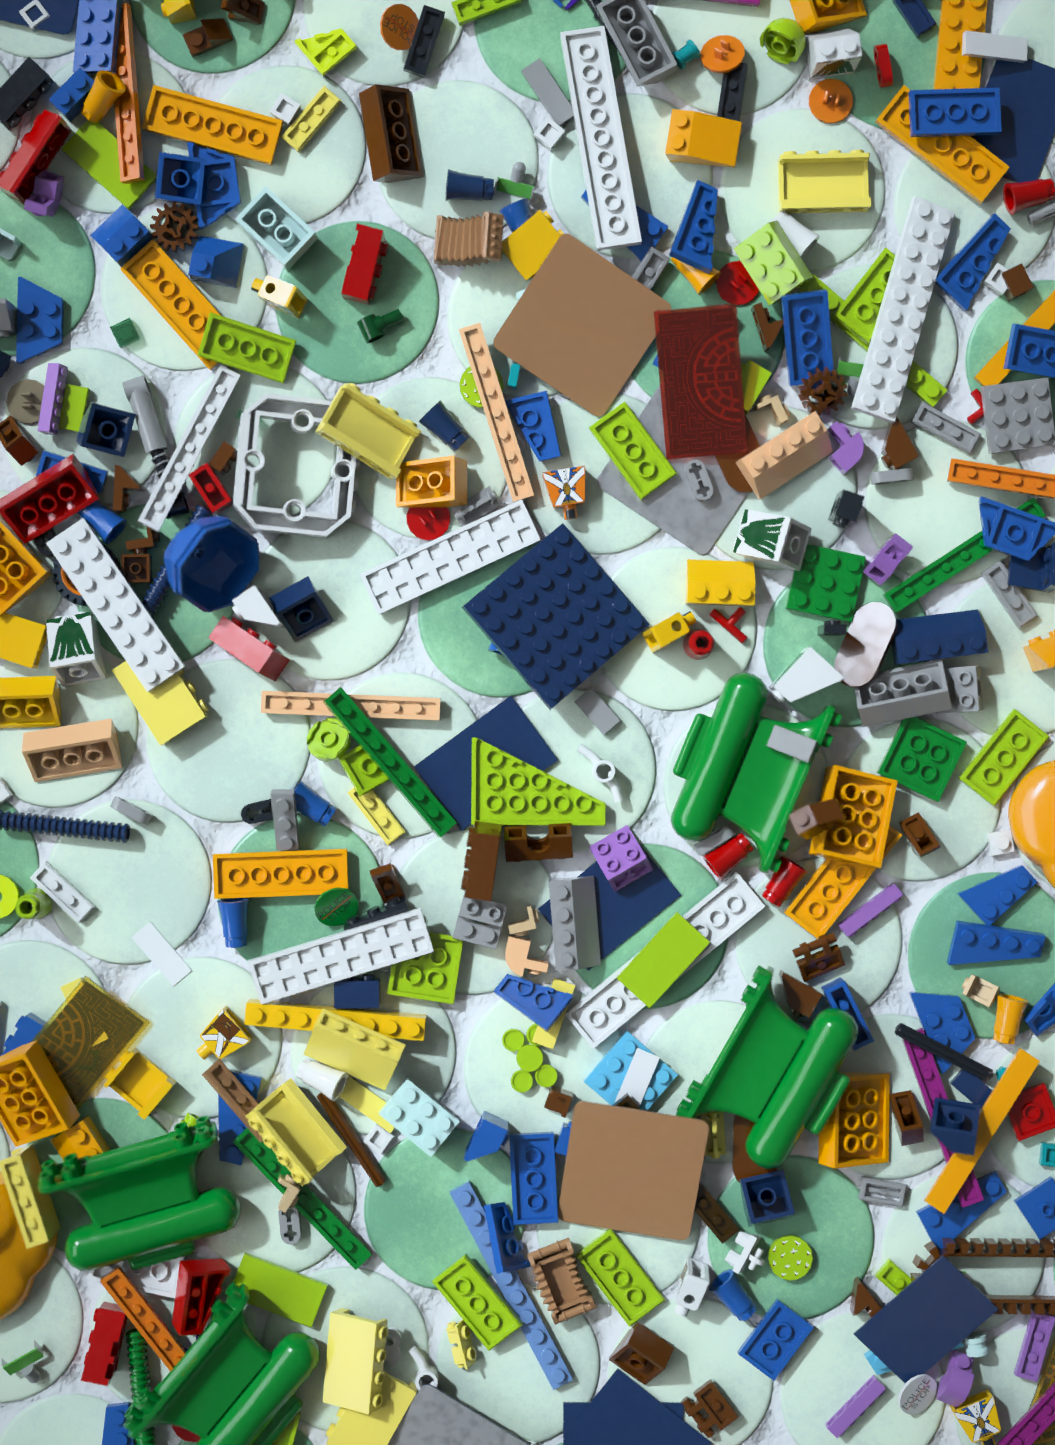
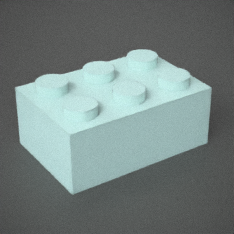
M266 186L235 219L238 225L287 271L318 239L316 233Z
M409 1077L405 1078L379 1111L381 1117L430 1157L460 1122L455 1115Z

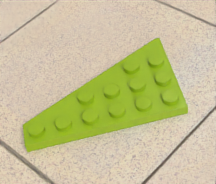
M472 737L471 825H474L475 821L502 825L571 823V825L605 826V802L477 737Z

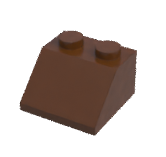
M637 1322L627 1331L608 1360L646 1385L665 1370L674 1347L668 1344L665 1339L651 1332L648 1327Z

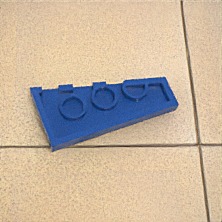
M956 920L947 963L954 965L1041 957L1046 936L1038 932Z
M230 1070L257 1101L262 1077ZM218 1094L219 1161L242 1165L245 1154L233 1143V1140L246 1126Z
M995 1170L977 1179L983 1201L962 1207L956 1194L945 1214L930 1204L916 1211L937 1250L943 1249L942 1238L954 1239L1007 1192Z

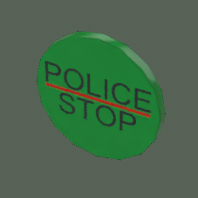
M337 887L329 889L316 900L314 906L315 915L321 923L327 926L343 925L347 923L346 920L356 915L358 899L347 888Z

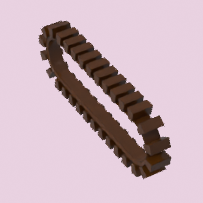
M942 1238L944 1249L937 1250L936 1245L930 1241L924 1247L931 1255L924 1260L916 1254L912 1263L916 1268L922 1269L923 1273L942 1255L945 1257H1055V1250H1053V1248L1055 1249V1239H1053V1243L1049 1239H1039V1244L1035 1239H1025V1243L1021 1239L1011 1238V1243L1007 1238H997V1243L993 1238H984L983 1243L979 1238H970L969 1243L965 1238H956L955 1243L952 1238ZM910 1273L911 1282H913L919 1275H921V1273ZM985 1295L998 1308L994 1314H1003V1309L1007 1314H1017V1309L1021 1314H1031L1032 1309L1036 1315H1045V1310L1050 1315H1055V1296Z

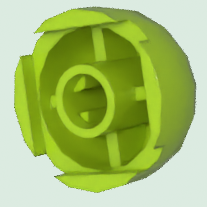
M778 18L770 22L759 38L761 47L765 46L768 50L766 54L771 59L782 64H789L790 61L797 62L806 45V37L802 27L796 21L788 18Z

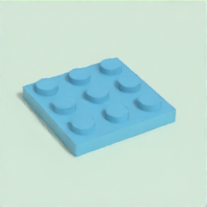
M626 1030L583 1081L606 1102L613 1105L637 1048L653 1055L656 1054ZM661 1059L657 1063L640 1104V1109L643 1111H647L678 1075Z

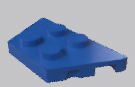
M187 142L190 157L205 159L201 205H196L198 226L200 230H203L241 204L236 160L233 156L220 154L215 150L206 149L192 142Z
M18 277L16 363L23 364L34 356H40L49 349L63 345L64 299L23 277Z
M982 496L979 497L984 547L1029 561L1055 535V522Z
M909 992L925 1035L962 1054L974 1041L975 1035L960 997L957 995ZM933 1054L940 1073H945L952 1064Z

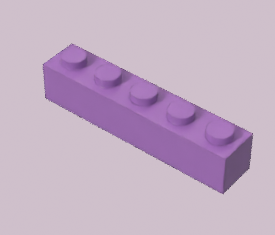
M48 363L37 430L45 435H57L59 429L65 382L68 373V367L60 363Z
M891 883L837 925L845 936L852 937L857 933L856 930L867 926V922L871 919H876L881 911L885 912L893 902L897 903L900 901L903 894L894 883Z
M873 1374L825 1423L827 1429L836 1438L842 1436L846 1429L852 1426L856 1419L865 1413V1409L868 1406H872L878 1396L883 1395L886 1389L884 1384Z

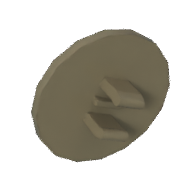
M26 379L17 382L11 387L6 403L8 411L13 418L27 424L39 422L44 385L36 380Z

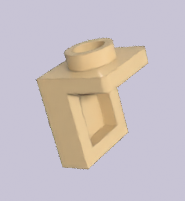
M769 394L758 400L759 404L755 406L756 411L769 406L777 426L789 420L787 417L790 415L785 403H781L778 395L771 397Z
M531 905L527 906L529 919L508 923L510 934L515 933V937L527 935L528 930L536 929V923L540 921L537 909L532 910Z
M972 974L970 978L967 977L962 985L964 990L962 994L991 1008L1000 987Z
M280 1174L278 1182L287 1187L278 1202L277 1209L286 1213L287 1209H292L299 1199L296 1195L300 1190V1184L294 1181L290 1174L286 1176Z

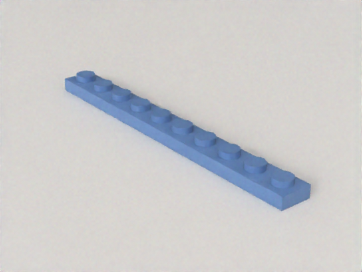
M470 1180L450 1190L449 1193L507 1303L523 1321V1325L520 1328L552 1389L554 1390L573 1380V1376L517 1270L496 1273L485 1209Z

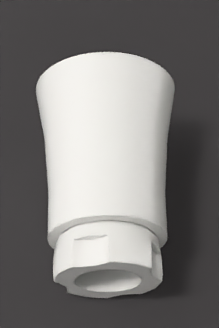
M784 211L780 212L773 220L779 222L801 258L813 248L820 235L809 230Z
M305 1058L297 1069L296 1077L303 1080V1083L323 1093L330 1100L335 1101L345 1088L348 1073Z

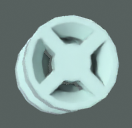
M973 1332L964 1339V1342L967 1344V1356L982 1357L989 1353V1349L985 1345L987 1340L985 1333Z

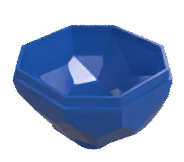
M228 517L199 518L179 531L165 551L164 561L168 581L175 593L203 612L209 613L234 605L232 600L243 593L259 571V543L255 537Z

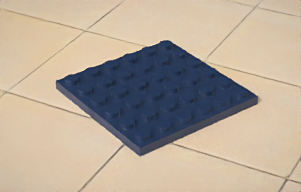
M563 523L462 607L549 710L650 625Z

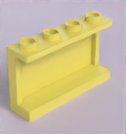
M832 150L828 154H819V151H807L806 154H797L795 151L784 152L778 159L779 213L782 211L787 214L868 212L871 208L868 183V160L870 153H864V150H852L850 153Z
M346 383L340 386L315 433L389 479L397 478L401 471L399 467L416 436H419L422 431L417 428V424L413 421L404 420L399 417V413L396 410L380 405V401L377 398L363 394L357 385Z
M126 661L112 670L160 746L166 745L180 733L202 719L209 717L206 713L209 710L202 699H197L194 694L197 692L196 688L190 680H185L182 675L185 673L183 669L150 692L146 691Z
M322 1009L303 1055L386 1090L405 1044Z
M291 1078L282 1083L246 1115L249 1125L259 1132L263 1137L264 1144L275 1152L278 1161L288 1168L294 1181L300 1183L301 1186L313 1180V1177L347 1148Z
M33 1144L15 1149L11 1152V1157L0 1160V1169L27 1249L49 1242L61 1229L50 1193H40L37 1186L42 1169Z
M341 1308L330 1313L323 1402L370 1414L380 1409L383 1401L381 1393L385 1377L383 1369L386 1359L385 1345L388 1336V1320L380 1319L375 1321L350 1315L349 1309Z
M383 1371L385 1377L382 1383L381 1395L383 1401L380 1409L370 1414H365L340 1407L336 1414L339 1417L335 1424L331 1423L325 1435L328 1436L326 1445H388L417 1393L416 1384L411 1381L409 1384H406Z

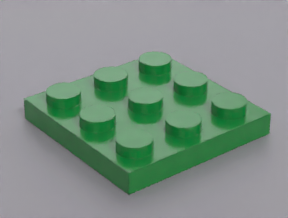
M807 544L800 571H793L786 609L852 622L866 556Z
M917 717L902 719L877 773L886 778L898 780V784L939 802L967 741Z

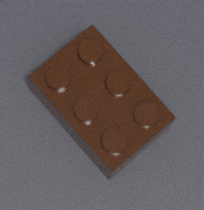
M475 821L474 828H469L467 847H471V849L466 850L464 868L468 870H464L461 890H465L464 898L491 901L502 824Z

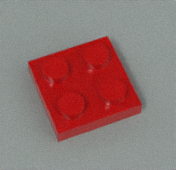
M1042 1082L1023 1089L1007 1113L1018 1141L1055 1128V1109L1046 1085Z

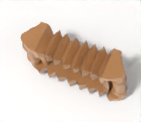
M484 212L482 217L476 215V217L472 216L471 219L466 217L465 220L460 217L456 219L437 215L435 249L433 251L434 264H448L457 267L469 265L473 267L474 263L481 265V262L488 264V260L493 263L501 261L504 215Z
M569 1237L527 1254L531 1267H533L532 1274H535L534 1281L538 1282L536 1289L540 1290L543 1304H548L547 1310L551 1311L555 1325L597 1308L592 1292L588 1291V1285H584L581 1274H578L576 1256L572 1255L574 1247Z

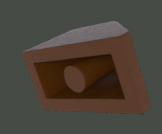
M10 415L0 423V441L5 450L20 466L33 460L39 452L13 416Z
M896 417L895 422L889 423L881 450L883 455L881 460L887 469L890 468V470H896L919 456L898 417Z
M836 798L808 804L789 815L797 835L806 840L846 819Z
M780 970L779 977L786 1002L792 1008L790 1012L800 1018L804 1015L810 1018L823 994Z
M908 1090L889 1094L895 1127L901 1146L924 1142L923 1124L912 1091Z

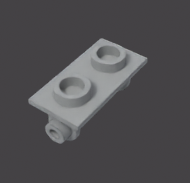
M489 486L468 498L467 505L455 506L451 510L461 527L501 505Z

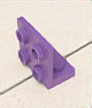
M627 825L589 847L614 892L653 870Z

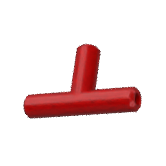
M978 389L971 392V396L980 406L977 411L967 417V421L971 425L984 416L982 396Z
M739 607L729 619L716 609L711 611L710 616L739 642L744 643L747 636L735 626L746 613L742 607Z

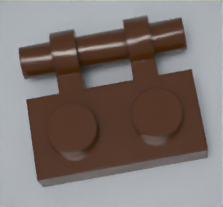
M834 933L818 936L817 940L810 943L799 944L800 947L792 950L795 958L804 956V958L796 961L804 982L845 966L839 946L837 944L829 946V944L837 941ZM822 947L821 951L811 954L812 951Z
M712 1379L693 1392L697 1399L696 1402L692 1403L688 1397L681 1401L685 1407L684 1411L689 1417L692 1416L697 1423L699 1431L701 1433L704 1432L707 1438L715 1434L711 1428L714 1424L722 1430L738 1418V1414ZM704 1408L709 1417L704 1419L699 1410Z

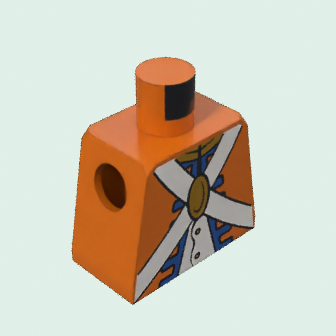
M585 466L543 472V480L553 509L563 508L565 520L578 518L576 506L585 503Z

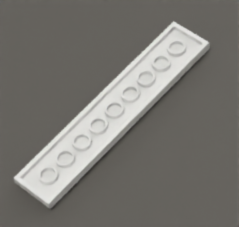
M599 26L560 32L596 249L600 251L640 245L642 240L605 27Z
M916 196L912 198L851 409L889 423L895 422L955 211Z
M737 872L732 874L682 916L710 943L677 979L765 907ZM636 955L565 1014L593 1049L646 1006L616 978Z

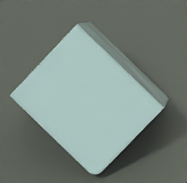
M0 228V256L8 261H12L22 242Z

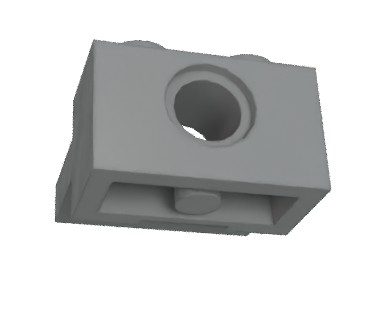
M980 666L944 668L952 709L936 712V714L984 710Z
M463 896L453 938L496 949L508 905L493 901L464 898ZM471 920L487 923L488 926L471 922Z

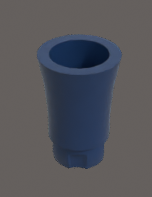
M448 169L445 201L492 200L494 179Z
M441 400L419 420V423L428 428L445 445L448 444L454 452L470 438Z

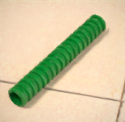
M137 1328L128 1330L125 1335L128 1337L126 1343L129 1344L127 1346L129 1351L127 1357L130 1358L128 1364L131 1365L129 1367L131 1372L129 1378L132 1379L130 1385L133 1386L131 1387V1392L133 1393L131 1398L134 1400L132 1405L139 1408L142 1402L139 1400L140 1394L146 1387L151 1389V1385L148 1384L150 1383V1378H148L150 1372L147 1371L149 1365L146 1364L148 1362V1357H146L148 1351L145 1350L147 1348L146 1340ZM151 1426L143 1431L135 1439L137 1441L136 1445H156L154 1440L156 1435L153 1433L155 1427Z

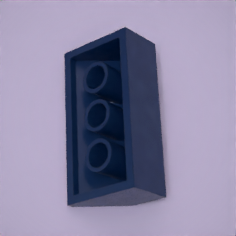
M978 609L897 619V631L892 640L894 665L989 653L986 630Z

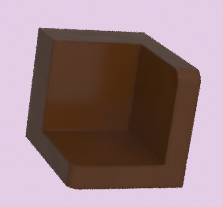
M1022 263L1002 273V278L1008 288V291L1005 293L1008 302L1028 293L1034 288Z
M552 1085L544 1108L561 1113V1117L566 1118L573 1098L572 1092Z

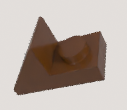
M222 0L221 9L229 12V19L257 25L261 24L265 2L261 0Z
M224 18L200 20L202 23L201 27L183 34L192 58L233 40Z
M761 302L753 305L751 312L765 352L769 351L783 325V319L768 324L770 315L768 309L763 308Z
M115 465L113 510L126 513V507L130 506V494H127V490H145L123 467Z
M919 812L899 822L900 828L911 843L913 853L920 858L941 848Z
M389 863L370 870L371 878L384 904L394 897L399 896V898L405 896L393 864Z
M857 1276L853 1283L850 1311L855 1316L865 1308L868 1314L873 1317L882 1307Z

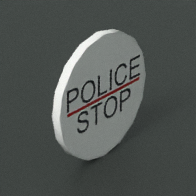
M921 1374L911 1378L904 1384L898 1397V1405L902 1411L907 1414H916L926 1409L936 1395V1381L930 1375Z

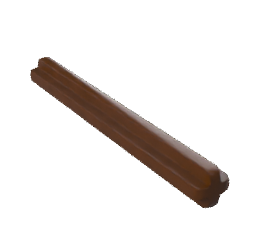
M320 1092L317 1095V1099L375 1187L383 1185L386 1182V1178L336 1102Z

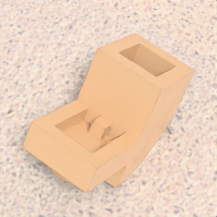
M509 935L505 951V958L509 968L515 974L522 977L525 968L529 969V973L541 975L542 972L547 973L548 961L527 957L531 939Z

